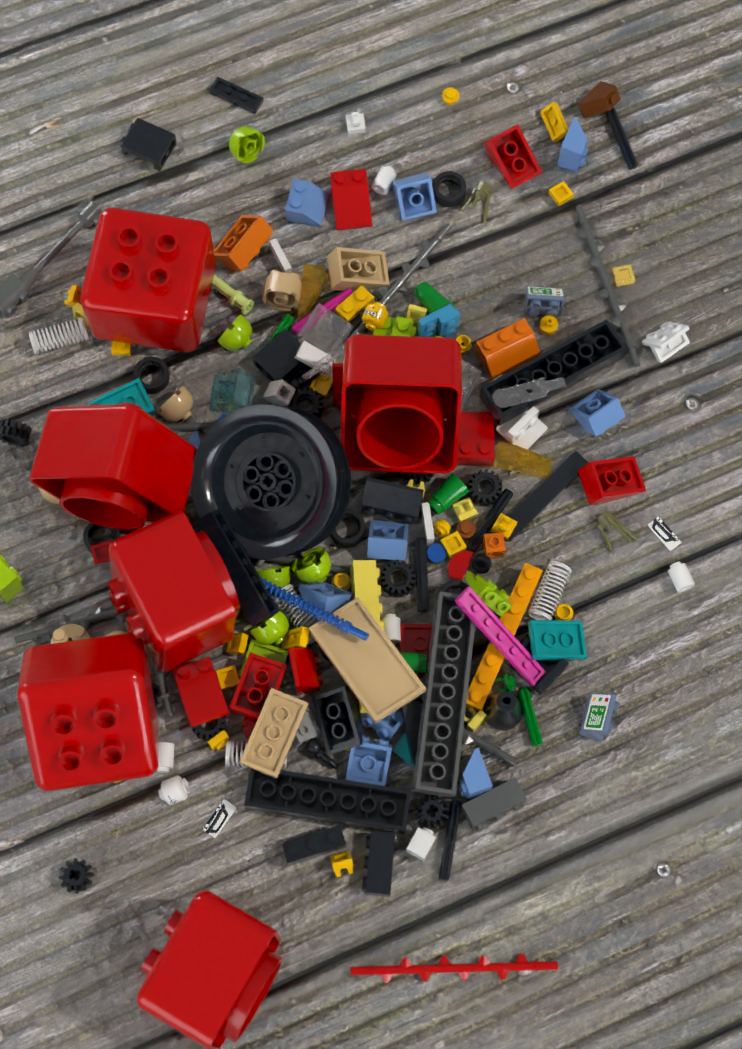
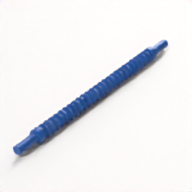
M260 577L269 594H274L275 598L279 597V600L288 601L289 605L293 604V607L298 606L299 610L303 609V612L307 611L309 615L312 613V616H317V619L322 618V622L327 621V624H332V627L337 626V629L341 628V631L346 634L351 633L364 641L368 639L369 634L352 626L350 621H344L343 618L339 619V616L334 617V613L329 614V611L325 612L324 608L320 610V607H315L314 603L310 604V601L305 602L304 598L296 597V594L291 595L290 591L286 592V589L282 590L280 586L272 585V582L267 583V579L263 580Z

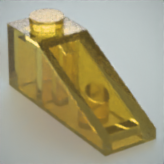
M304 264L298 306V321L308 314L323 293L325 284H328L329 273H326V266Z
M498 441L493 467L543 478L549 477L552 465L551 459L518 445Z

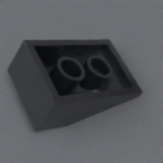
M343 686L312 697L327 755L363 744L362 713H360L359 700L349 686Z

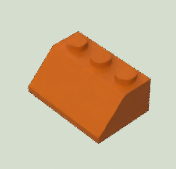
M241 215L214 249L215 260L232 271L247 269L249 262L259 254L263 244L270 240L274 230L262 216Z
M525 318L477 341L475 346V352L492 380L541 355L535 334Z

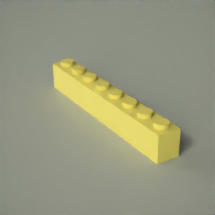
M353 560L350 567L351 591L354 594L353 600L359 597L384 631V622L380 621V614H382V603H379L381 585L377 583V579L380 577V569L376 567V560ZM359 701L360 713H368Z

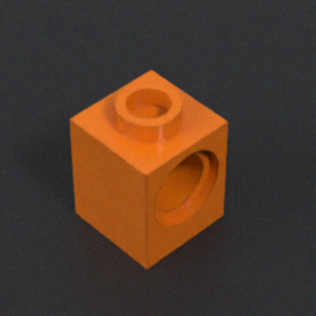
M503 532L484 534V554L490 559L504 558L506 549Z

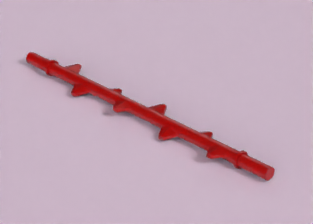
M519 954L516 962L490 963L486 955H481L478 963L451 964L446 956H442L438 964L412 965L409 958L404 957L401 964L395 966L371 965L351 967V975L373 976L380 974L384 982L389 983L393 974L418 973L423 982H427L431 973L458 972L461 979L466 981L470 972L496 971L500 979L505 980L509 971L535 970L537 972L538 970H558V961L537 962L535 960V962H528L524 954Z

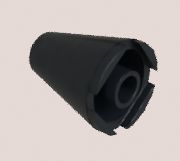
M501 691L487 698L483 712L486 714L485 720L496 730L507 731L513 729L520 722L523 708L520 700L513 693Z

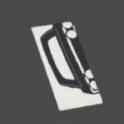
M659 516L648 524V527L669 551H672L682 543Z
M223 799L202 830L216 838L237 807Z

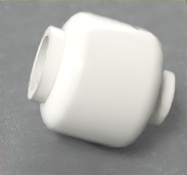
M177 775L163 780L158 793L162 801L165 800L169 805H173L187 799L190 787L185 778Z

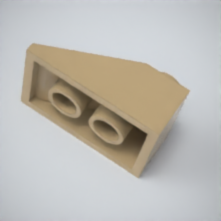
M336 247L327 256L331 290L345 291L351 288L353 291L357 290L361 285L365 289L388 287L390 285L384 251Z

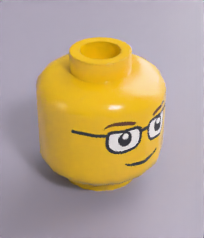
M379 302L368 304L362 316V321L366 324L365 327L372 331L382 329L389 315L386 310L387 307Z

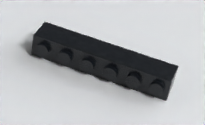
M222 509L214 510L195 521L194 524L197 527V531L202 530L207 534L222 558L233 582L239 604L252 626L278 612L279 609Z

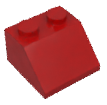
M288 648L297 696L320 691V685H323L321 673H317L316 666H319L318 655H313V650L308 648Z

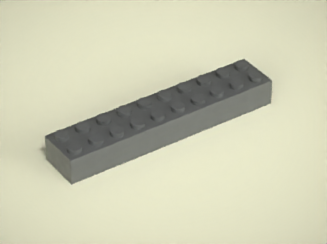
M440 591L435 597L425 677L426 692L423 694L412 792L451 798L456 795L475 624L455 603L454 600L459 594Z

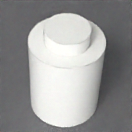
M390 166L381 167L371 186L372 189L378 194L387 195L392 186V181L397 176L395 170Z
M679 561L670 565L671 569L668 570V573L678 593L686 591L695 585L685 563L681 564Z
M386 614L384 618H381V621L384 622V632L393 644L400 643V618L396 617V614Z
M159 742V766L157 772L169 773V770L173 769L174 744Z

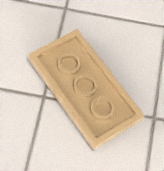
M271 688L239 763L278 778L309 703Z

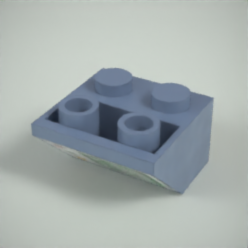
M526 286L524 314H529L530 316H561L565 301L564 289Z
M590 693L579 735L602 741L605 736L609 735V732L611 733L614 723L611 717L613 718L614 713H616L619 703L615 701L617 695Z

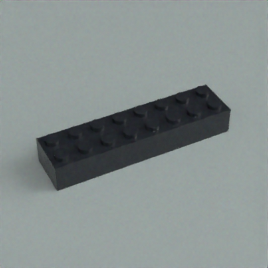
M606 319L482 386L479 397L500 426L528 411L533 406L539 405L624 358L627 347Z
M251 768L244 806L248 810L405 834L412 790L281 770L278 778H274Z

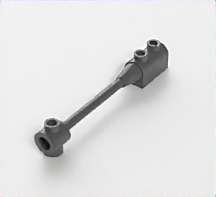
M83 201L78 205L76 213L78 214L79 221L34 268H31L19 278L11 273L0 284V315L3 317L7 314L10 316L14 315L18 309L16 306L18 302L22 301L24 303L29 299L30 294L28 292L41 270L84 226L92 227L94 224L97 226L102 210L95 203Z

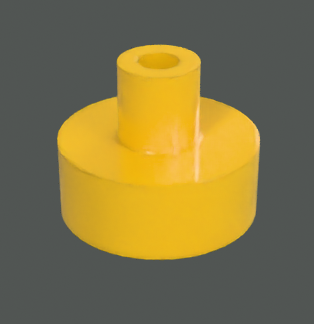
M545 316L540 321L539 329L544 335H553L558 329V321L553 316Z

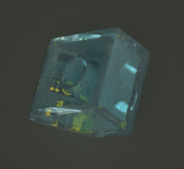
M241 368L215 375L209 410L231 413L240 408L251 406L256 376Z

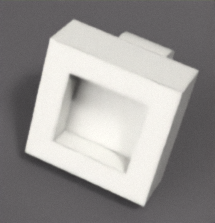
M352 112L351 115H346L348 134L366 132L363 113Z

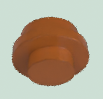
M462 520L457 526V531L462 538L469 539L476 532V526L470 520Z

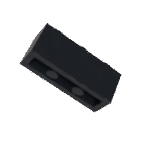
M338 825L282 843V847L289 867L346 848V842L341 826Z
M371 831V836H366L365 848H369V856H365L364 869H368L367 877H363L362 889L366 890V895L390 897L395 843L394 832Z

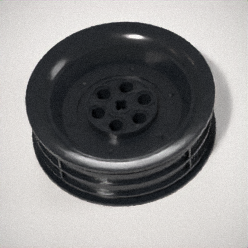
M263 404L240 408L216 422L206 433L196 451L193 461L191 492L199 518L221 508L250 558L273 559L299 554L312 549L323 542L335 530L348 505L351 491V472L346 452L331 428L321 419L305 410L289 406ZM267 457H269L271 460V465L269 467H267L265 463ZM285 464L288 466L287 474H284L283 472V466ZM253 469L257 473L255 479H253L251 476V472ZM269 479H273V484H269ZM287 484H290L291 486V492L289 494L286 492L285 489ZM255 489L259 490L260 495L258 498L254 496ZM273 496H275L277 499V503L275 506L271 503V498Z

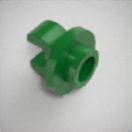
M508 672L504 673V677H499L495 680V682L502 681L505 684L504 688L499 689V692L506 691L507 689L512 692L514 687L517 686L515 677Z

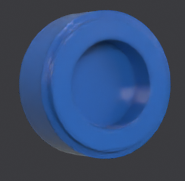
M441 544L431 545L427 550L428 560L434 564L442 563L446 558L445 547Z

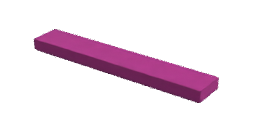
M466 587L454 600L455 603L528 684L534 686L546 671L536 660H532L530 653L470 587Z

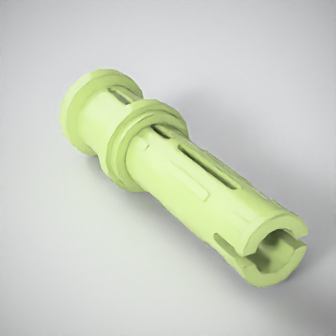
M214 274L212 287L227 297L230 304L237 306L241 313L244 315L249 313L254 306V301L248 300L241 291L234 290Z

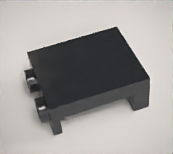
M137 117L136 121L130 125L126 137L122 138L120 147L123 155L126 156L127 153H131L153 163L154 169L161 171L175 148L177 141L174 133Z
M284 329L252 357L254 366L271 382L284 380L303 363L295 359L301 345L297 336Z
M526 634L520 643L532 656L530 637ZM564 658L562 660H536L546 671L534 686H531L538 694L542 695L568 667L569 663ZM507 660L506 664L528 683Z

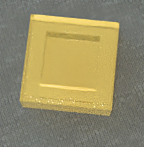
M631 264L613 268L612 271L617 287L635 283L636 280Z

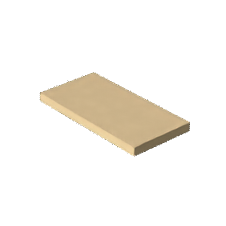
M359 597L333 613L334 617L339 616V619L343 618L344 621H350L352 626L368 633L369 637L366 641L351 633L346 634L342 632L341 628H336L337 626L332 627V624H327V621L322 622L320 620L309 627L311 635L375 723L426 692L425 686Z

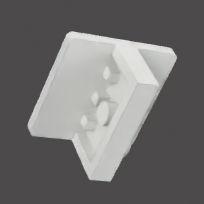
M666 322L656 332L649 333L642 343L643 345L650 346L657 362L662 363L690 343L685 333L689 330L688 325Z
M533 406L530 410L498 426L496 431L523 454L547 431L548 427L538 419L539 410Z

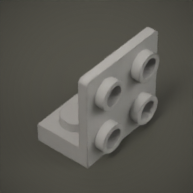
M312 697L302 700L309 703L289 752L296 750L303 742L322 735Z

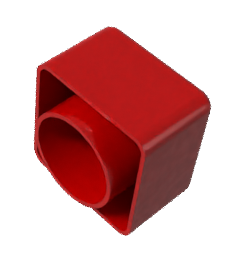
M111 207L103 210L99 216L80 295V302L93 336L98 339L181 352L195 350L200 342L216 268L209 226L199 220Z
M359 334L349 337L344 347L341 444L346 452L350 470L435 474L452 472L457 465L462 402L461 346L458 341L452 338Z
M132 403L54 407L47 413L29 481L59 499L60 506L66 512L79 519L109 528L139 529L144 527L145 523H153L179 510L184 512L192 482L193 461L197 449L169 429L164 423L144 411L140 406Z
M182 510L111 542L109 546L111 581L107 582L111 591L109 593L110 600L118 615L124 612L128 613L129 616L125 618L128 624L126 628L127 633H132L136 640L139 638L144 640L145 649L154 666L159 671L168 672L232 641L236 619L235 611L239 610V601L233 582L210 538L202 530L195 533Z
M132 633L33 646L25 650L21 662L17 699L34 780L40 789L54 791L149 777L157 771L159 766L158 720L145 643L142 638L136 640Z
M202 890L193 897L184 913L175 910L167 922L164 933L170 938L162 951L153 948L145 959L141 971L147 974V977L137 993L136 1001L139 1008L207 1049H220L226 1038L236 1043L245 1032L268 993L284 958L275 953L281 942L277 930L211 891Z

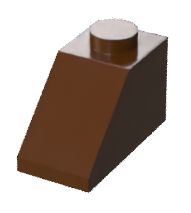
M600 81L578 105L582 116L587 118L610 111L621 98L616 85Z

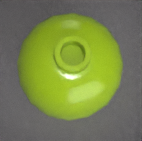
M250 126L237 128L229 139L230 152L237 160L244 164L255 161L258 158L256 155L259 151H263L265 145L263 134Z
M240 314L217 342L230 351H237L241 347L245 349L252 341L250 339L252 335L250 322Z
M321 547L306 551L302 554L303 558L300 561L296 559L293 562L292 570L299 580L308 584L324 582L331 570L329 554L325 548L322 550Z
M290 566L268 567L263 570L256 569L263 580L267 579V583L272 582V585L276 584L277 587L280 586L281 588L290 584Z
M280 608L275 614L255 624L249 631L261 644L269 645L275 643V645H278L286 639L284 635L289 629L288 618Z

